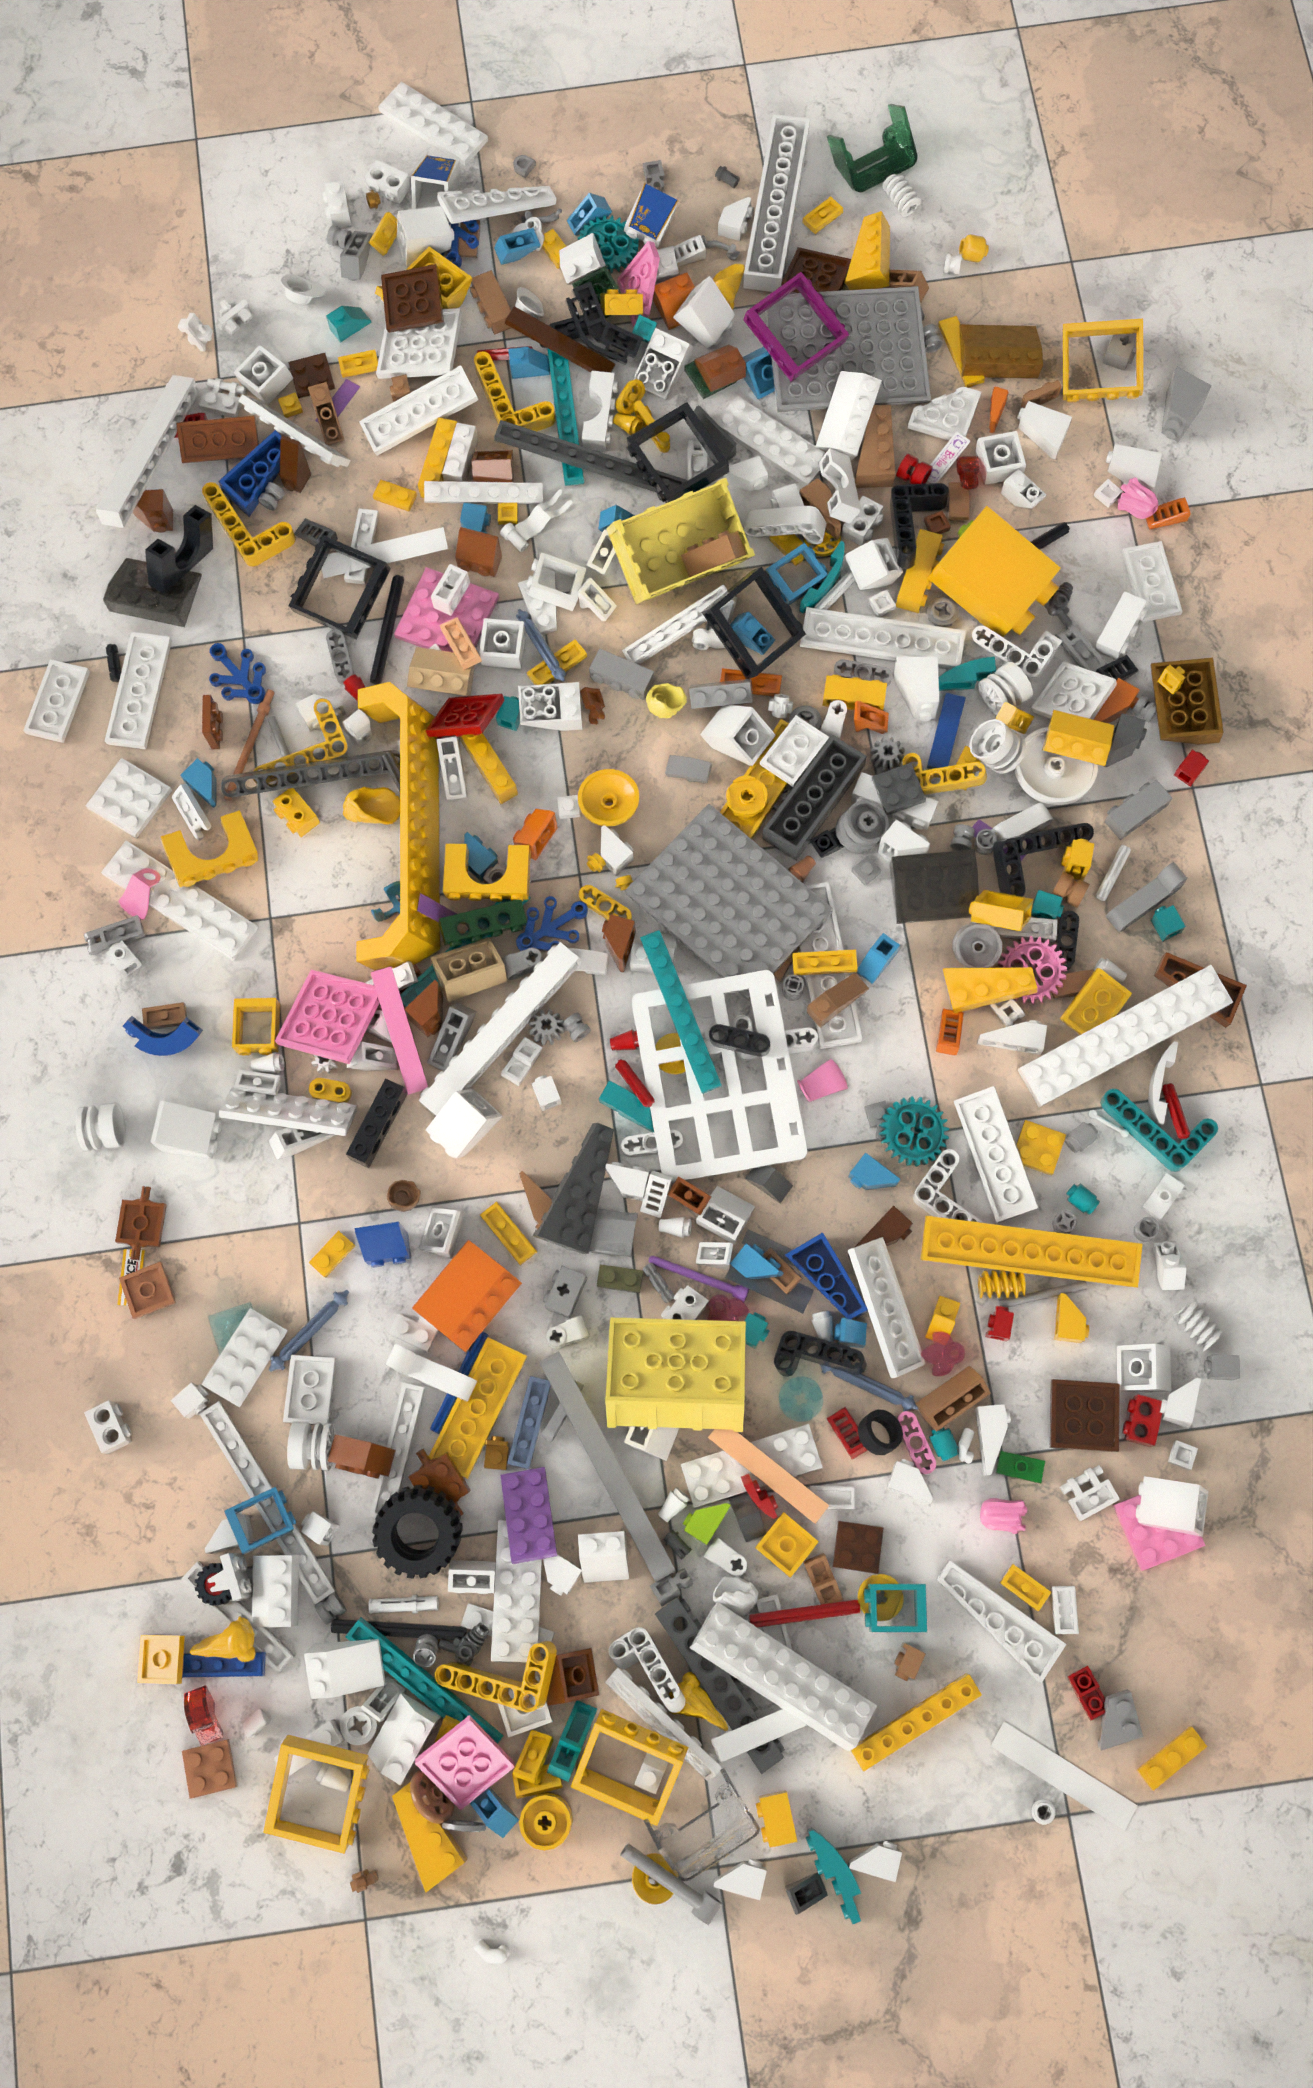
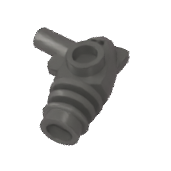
M1068 582L1060 585L1058 590L1044 605L1048 614L1051 616L1057 615L1065 627L1073 623L1067 615L1069 608L1066 607L1073 590V586Z
M478 1623L462 1639L456 1637L453 1643L441 1639L438 1648L454 1653L457 1663L470 1666L474 1657L481 1650L489 1629L484 1624Z

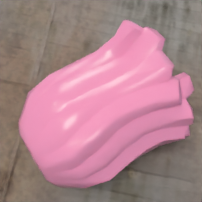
M1137 477L1130 479L1127 485L1123 484L1121 486L1125 493H1122L1121 498H1118V510H1125L1140 519L1148 518L1156 512L1158 499L1155 493L1141 485Z
M989 1498L981 1505L980 1520L988 1529L1017 1534L1021 1530L1025 1531L1026 1525L1021 1524V1516H1025L1027 1507L1022 1500L1009 1501Z

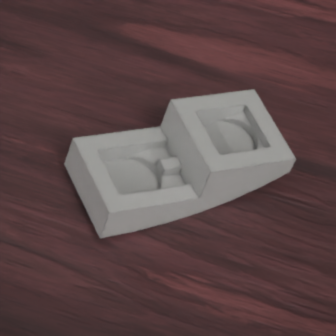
M670 755L665 774L667 777L686 778L689 782L708 783L712 763L691 757Z

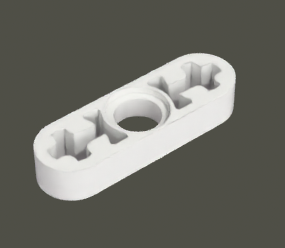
M673 1129L670 1130L671 1135H675L677 1139L679 1138L676 1141V1145H673L675 1151L681 1148L683 1136L678 1130ZM655 1133L633 1135L624 1138L621 1143L623 1154L627 1157H636L658 1153L657 1147L650 1149L646 1146V1141L649 1138H655ZM643 1139L642 1145L644 1150L640 1151V1146L634 1147L632 1152L625 1148L628 1146V1142H632L633 1145H639V1140Z

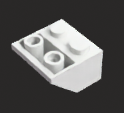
M888 538L871 540L845 555L860 590L890 586L903 573L902 568L897 564L896 555Z
M896 819L882 836L878 854L894 865L923 862L926 859L930 843L925 836L916 834L908 824L899 822Z
M717 1186L710 1195L712 1197L702 1214L698 1215L696 1224L735 1245L755 1206Z
M630 1426L624 1444L667 1461L679 1428L657 1427V1429H648V1427Z

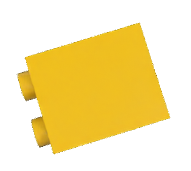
M986 506L928 576V579L981 624L1004 637L1011 629L1020 635L1035 618L1027 610L1036 600L1044 606L1054 595L1059 586L1052 579L1061 567Z

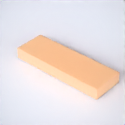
M458 617L439 625L463 670L482 662L480 655Z

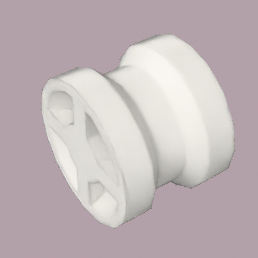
M947 253L943 273L953 272L955 275H959L962 255L953 256L951 253Z

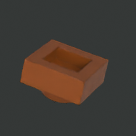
M943 511L924 517L923 522L928 531L937 534L950 531L951 526Z

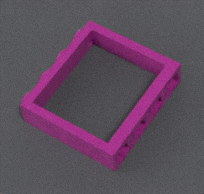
M802 272L747 310L743 319L790 382L844 344L849 336L845 325L836 318L834 310L826 305L821 293L816 292L811 280H807ZM796 288L835 337L833 342L800 366L796 365L759 316Z

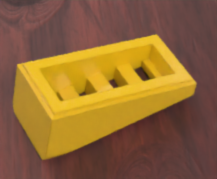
M1005 702L996 719L1002 721L1009 728L1025 734L1034 716Z

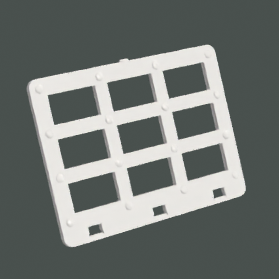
M763 970L682 985L688 1001L711 997L716 1024L726 1026L730 1025L724 994L749 990L757 1033L766 1035L770 1040V1051L766 1056L762 1057L768 1090L742 1094L735 1052L715 1047L710 1041L705 1042L710 1055L722 1053L729 1097L704 1101L703 1094L700 1091L682 1043L680 1047L656 1051L649 1008L666 1005L661 990L638 993L633 996L632 1007L646 1081L644 1086L655 1099L650 1110L662 1174L673 1177L672 1183H675L678 1176L687 1181L802 1160L806 1157L807 1145L775 978L771 971ZM772 994L774 1006L767 1007L765 995ZM718 1031L719 1040H722L725 1036L721 1031ZM742 1036L734 1039V1043L737 1045H742L746 1041ZM758 1041L755 1047L760 1046V1050H763L767 1044L764 1041ZM784 1057L786 1070L779 1071L777 1059ZM684 1060L691 1104L666 1108L658 1064ZM770 1103L778 1147L753 1152L745 1107ZM732 1110L740 1154L715 1159L707 1114ZM694 1117L702 1161L676 1166L669 1121ZM796 1122L799 1135L791 1136L789 1124Z

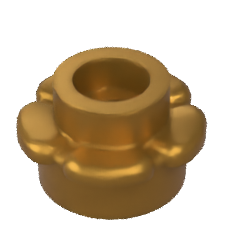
M371 190V192L366 193L369 208L377 209L378 205L381 204L378 192L374 193Z

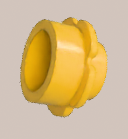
M597 853L587 856V866L593 872H601L606 865L604 859Z
M631 875L615 879V887L620 888V891H624L634 880H632Z

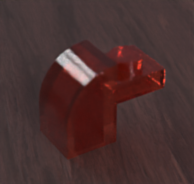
M204 1685L184 1693V1711L191 1733H195L200 1745L203 1746L223 1738V1730L215 1716V1702L207 1686Z

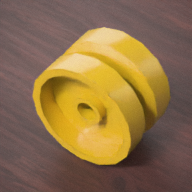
M551 1792L540 1793L531 1798L521 1811L519 1820L520 1832L524 1840L535 1849L544 1851L555 1849L564 1842L570 1833L573 1816L571 1807L563 1797ZM544 1816H547V1819L551 1821L550 1824L546 1825L543 1823L542 1819Z

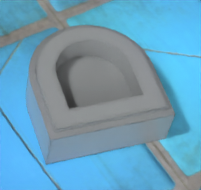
M520 155L514 159V170L517 174L526 178L536 166V161L526 155Z

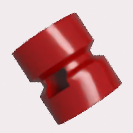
M908 453L902 460L896 477L905 482L910 481V484H926L933 466L924 461L919 463L918 458Z

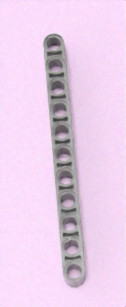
M558 1351L539 1361L655 1582L672 1574L676 1570L560 1352Z

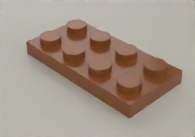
M255 416L176 423L182 463L245 458L259 445Z

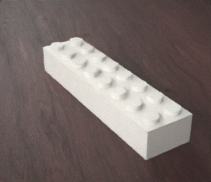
M717 1603L711 1609L690 1646V1649L847 1751L857 1747L877 1705L720 1603Z

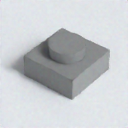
M867 856L852 868V872L866 886L881 874V869Z

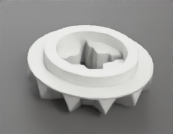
M362 1706L347 1710L340 1721L341 1735L345 1741L352 1745H363L369 1742L374 1737L377 1729L376 1719L363 1710ZM356 1719L359 1722L367 1720V1723L362 1727V1733L358 1729L350 1731L356 1724Z

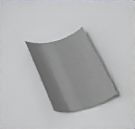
M749 1229L747 1230L742 1244L747 1243L752 1246L756 1244L765 1251L764 1253L769 1248H772L783 1260L794 1266L785 1256L792 1249ZM732 1265L725 1278L802 1314L814 1291L798 1283L789 1294H786L770 1278L748 1279Z

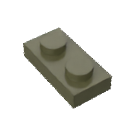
M600 1264L597 1287L640 1293L643 1270Z

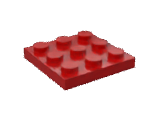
M503 694L449 697L427 727V736L442 738L445 736L459 737L469 734L475 736L482 734L505 701Z

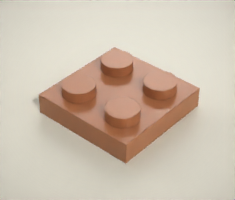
M157 1262L119 1277L133 1319L176 1303L162 1262Z
M229 1739L182 1751L190 1799L237 1787Z

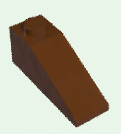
M282 435L280 478L287 490L301 493L311 476V472L301 443Z
M893 1205L855 1247L883 1237L886 1246L897 1243L900 1238L904 1241L912 1233L910 1228L913 1223Z

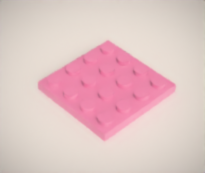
M426 567L394 633L395 638L427 649L437 644L442 651L453 652L439 625L458 617L476 648L482 635L484 618H490L499 599V593L470 583L452 616L435 609L431 600V595L444 573Z
M311 970L275 1042L280 1046L350 1064L380 1003L375 986Z

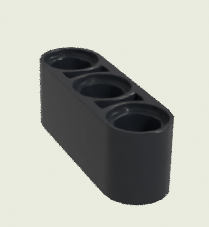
M716 1024L709 1030L710 1042L715 1047L758 1057L766 1056L770 1051V1040L764 1034ZM721 1031L725 1036L722 1040H715L713 1038L714 1033ZM742 1036L746 1041L742 1045H737L734 1043V1039ZM758 1041H764L767 1046L763 1050H758L755 1044Z

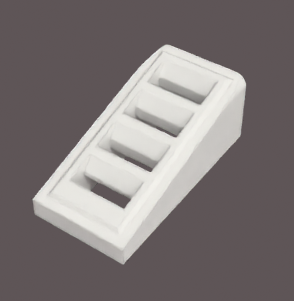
M701 235L674 246L678 267L706 259V248Z
M656 1171L651 1172L640 1212L661 1218L673 1177ZM654 1182H658V1183L664 1184L665 1187L663 1188V1187L654 1185L653 1183H654ZM654 1189L663 1192V1194L659 1195L651 1192V1190ZM651 1196L660 1199L661 1201L660 1203L649 1200V1197ZM647 1204L659 1207L658 1211L647 1208Z

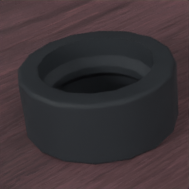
M877 1409L861 1420L858 1427V1435L861 1443L869 1452L875 1455H886L900 1445L903 1438V1430L900 1422L892 1413ZM872 1421L878 1422L885 1427L889 1434V1443L881 1442L876 1438L871 1427Z

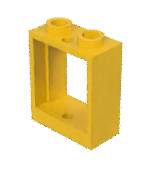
M984 890L970 904L969 914H972L971 922L1021 931L1031 919L1034 899Z
M277 998L234 999L232 1048L235 1052L242 1056H249L251 1053L269 1055L272 1052H279V1045L275 1042L280 1027V1002ZM244 1012H272L271 1044H242Z

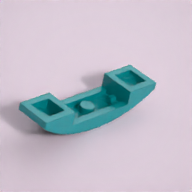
M840 541L831 555L830 566L833 568L818 590L812 587L809 588L800 602L799 612L805 613L806 607L814 608L837 583L843 566L845 550L843 541Z

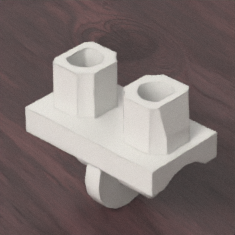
M245 299L237 305L234 300L229 303L225 300L220 302L222 309L218 313L222 317L218 319V327L222 331L225 329L233 335L239 330V326L235 322L236 319L240 318L244 324L252 320L253 315L248 309V303Z
M189 313L187 319L182 318L180 320L178 329L181 332H186L191 345H196L200 351L205 352L206 343L212 339L213 330L209 325H203L195 313Z

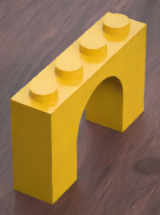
M240 810L220 817L222 828L229 843L226 851L215 859L204 860L194 856L189 851L181 830L160 836L179 887H189L203 879L210 880L218 874L231 873L236 868L248 867L258 861L257 850Z
M446 844L443 879L445 898L452 901H459L461 898H469L471 901L490 899L494 902H500L502 899H511V901L521 900L522 902L523 900H529L531 863L529 845H508L507 869L503 877L492 884H480L473 881L468 875L469 849L467 844Z

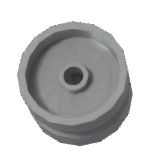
M860 800L853 803L837 820L835 827L836 836L847 850L854 853H865L881 841L882 836L889 828V821L884 809L877 803L870 800Z
M969 923L962 926L956 932L953 938L952 950L955 958L967 968H990L1001 956L1002 941L999 934L992 927L981 923ZM976 943H979V945H981V948L979 950L974 949Z

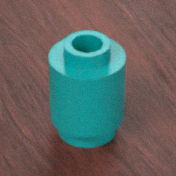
M1081 1183L1078 1186L1073 1184L1066 1193L1069 1196L1067 1201L1082 1213L1086 1212L1088 1215L1100 1203L1096 1199L1097 1196Z
M942 1427L937 1432L935 1430L931 1431L933 1435L929 1437L937 1456L941 1457L942 1461H946L959 1454L957 1443L950 1428L945 1429Z

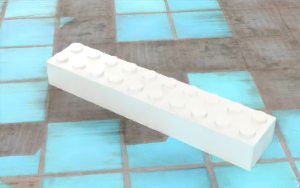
M773 114L744 270L743 288L774 292L781 287L809 138L810 119Z
M1210 965L1020 1067L1018 1072L1037 1106L1041 1107L1232 1004L1233 1001L1214 968Z

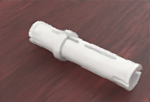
M412 1595V1597L369 1599L370 1614L410 1611L413 1614H417L418 1611H438L439 1609L438 1595L427 1597Z

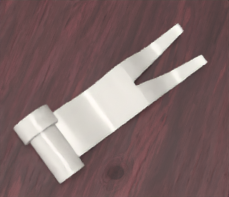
M559 489L549 501L538 504L524 521L515 526L512 523L506 524L500 531V535L505 540H509L520 552H523L529 545L526 541L538 535L550 519L561 516L574 502L569 500L557 510L544 512L546 509L551 508L563 493Z

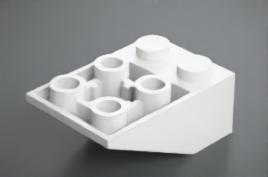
M655 328L633 380L638 379L642 381L646 391L666 400L685 370L694 347Z
M579 682L518 686L521 725L559 731L582 730Z

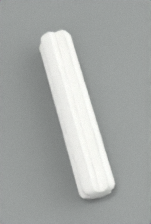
M851 569L814 608L828 610L856 581Z
M1125 845L1120 846L1096 893L1097 899L1101 901L1107 899L1131 852L1129 847Z

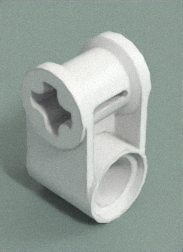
M833 701L823 721L821 732L829 736V738L832 735L839 739L841 737L847 712V706L843 701Z
M360 709L343 721L345 733L355 738L359 746H363L370 740L372 736L370 720Z
M582 1316L574 1317L554 1326L546 1334L547 1343L553 1349H560L590 1337ZM554 1333H557L558 1336L562 1335L559 1343H556L555 1340H550L553 1338Z
M715 1537L703 1556L733 1576H742L747 1570L746 1559L717 1537ZM741 1560L743 1569L733 1571L731 1562Z

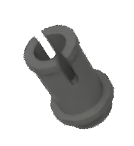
M720 166L715 173L718 181L722 180L732 188H735L740 181V177L728 171L726 166Z
M672 1530L663 1540L666 1542L665 1545H669L682 1560L692 1549L678 1536V1531Z

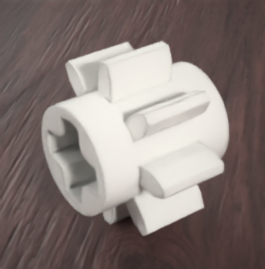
M775 694L774 699L770 698L768 711H772V716L786 718L787 713H792L793 701H789L790 697L788 695Z
M313 1055L316 1061L311 1063L314 1067L318 1066V1073L324 1070L330 1074L331 1069L338 1068L335 1064L336 1060L329 1059L328 1062L324 1061L322 1063V1059L326 1060L327 1058Z

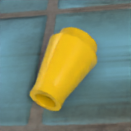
M620 413L614 416L613 424L619 426L630 435L643 428V421L639 417Z

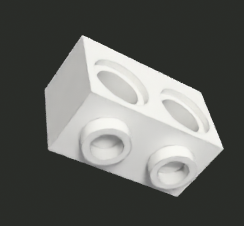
M378 160L374 162L365 176L368 190H373L374 193L378 192L379 195L399 204L411 188L409 174Z
M862 496L859 500L861 507L859 515L850 524L845 522L842 529L843 537L860 546L864 545L866 540L870 541L874 534L873 529L876 525L879 526L884 518L882 514L883 506L865 496Z
M449 564L431 595L435 609L452 616L470 585L467 571Z
M108 1400L84 1412L101 1453L110 1454L132 1442L130 1438L132 1435L131 1429L127 1423L124 1424L121 1418L123 1411L118 1403L115 1404V1402ZM109 1411L110 1418L108 1421L103 1422V1413ZM117 1430L119 1437L115 1442H112L110 1439L111 1434Z

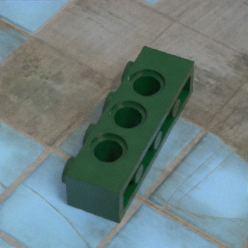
M513 900L439 918L438 923L444 946L450 944V948L462 945V941L470 940L472 943L483 940L482 936L491 935V938L501 936L503 931L510 929L511 933L521 931L523 926H526L527 919L522 901ZM501 914L507 915L509 923L501 924L498 916ZM480 919H485L489 923L487 929H481L478 926ZM460 924L466 925L469 929L468 933H459L457 926Z

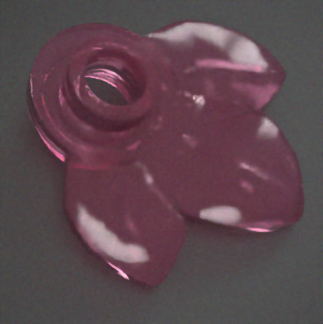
M718 1294L709 1301L710 1313L707 1320L739 1321L738 1317L748 1314L749 1309L737 1298L728 1299L726 1296ZM716 1302L722 1303L723 1308L721 1310L716 1308Z
M934 1332V1344L926 1347L921 1352V1356L927 1362L934 1364L932 1368L933 1376H943L952 1371L954 1364H958L964 1359L965 1349L960 1343L953 1341L949 1334ZM958 1350L957 1356L952 1357L951 1351Z

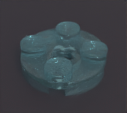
M804 1376L792 1378L782 1386L779 1393V1406L784 1415L796 1422H807L816 1417L822 1409L824 1401L822 1391L819 1385L811 1378ZM801 1393L805 1394L807 1403L798 1405L795 1396H800Z

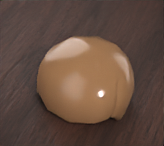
M395 1181L388 1188L387 1200L395 1210L401 1212L411 1211L417 1206L421 1191L413 1181Z

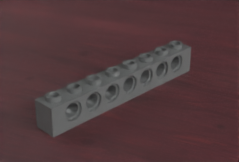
M677 1597L655 1613L656 1617L730 1728L735 1730L742 1727L741 1720L746 1716L753 1718L754 1721L758 1720L759 1718L755 1714L758 1708L751 1698L745 1699L741 1693L744 1688L739 1680L736 1678L733 1680L729 1673L715 1664L710 1670L703 1669L701 1666L703 1656L688 1647V1639L697 1636L702 1625L697 1618L692 1620L688 1614L691 1609L684 1599L680 1601ZM678 1617H684L688 1622L687 1628L683 1631L675 1628L674 1622ZM718 1676H723L727 1679V1687L723 1690H719L714 1686V1680ZM732 1696H736L741 1700V1705L736 1710L730 1709L727 1705L728 1699ZM778 1738L768 1742L767 1747L763 1750L754 1748L747 1751L761 1774L785 1758L781 1753L785 1749Z

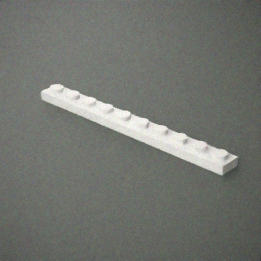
M218 1401L201 1412L202 1419L250 1498L272 1489V1485L221 1402ZM273 1497L255 1505L272 1533L286 1527ZM294 1524V1531L276 1540L285 1555H299V1578L314 1603L318 1604L336 1592L296 1524Z

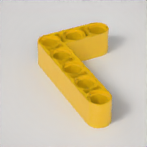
M483 351L478 352L474 356L476 374L498 425L500 420L534 431H540L554 425L556 421L553 404L548 401L540 402L514 412L491 356Z
M214 482L206 483L203 486L202 493L208 506L248 566H257L295 543L296 537L288 522H280L252 538L220 487Z
M320 698L316 700L313 707L325 741L259 765L253 771L275 768L278 762H282L286 766L296 765L294 758L297 755L304 756L306 763L330 760L345 754L347 742L330 701ZM326 702L329 710L326 713L318 712V703ZM328 721L334 722L337 726L336 730L332 733L325 730L324 726ZM338 740L344 744V749L340 752H336L332 748V744ZM316 748H322L325 751V756L322 759L314 757L313 751ZM270 775L267 777L266 782L270 783L278 779L276 776Z
M543 1641L534 1644L530 1648L522 1682L457 1662H450L439 1666L435 1671V1680L443 1687L524 1712H532L542 1708L546 1703L557 1654L556 1646L550 1641ZM541 1647L546 1651L545 1659L540 1655ZM447 1669L451 1672V1679L446 1675ZM535 1671H538L541 1675L540 1682L535 1679ZM468 1675L472 1678V1685H469L467 1682ZM488 1681L493 1685V1692L488 1689ZM509 1688L514 1691V1698L509 1696ZM530 1694L535 1697V1705L530 1702Z

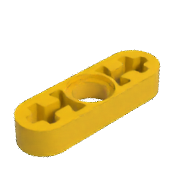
M585 885L579 890L580 901L584 902L588 908L605 919L609 920L610 914L618 916L614 913L615 907H617L616 912L623 915L625 913L626 918L632 920L631 911L627 907L594 886ZM592 892V897L597 900L596 905H594L595 902L592 898L588 897L585 899L584 893ZM602 902H609L611 908L608 911H602L599 908Z

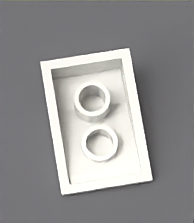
M379 1639L315 1643L304 1653L311 1699L333 1698L385 1686L386 1684Z

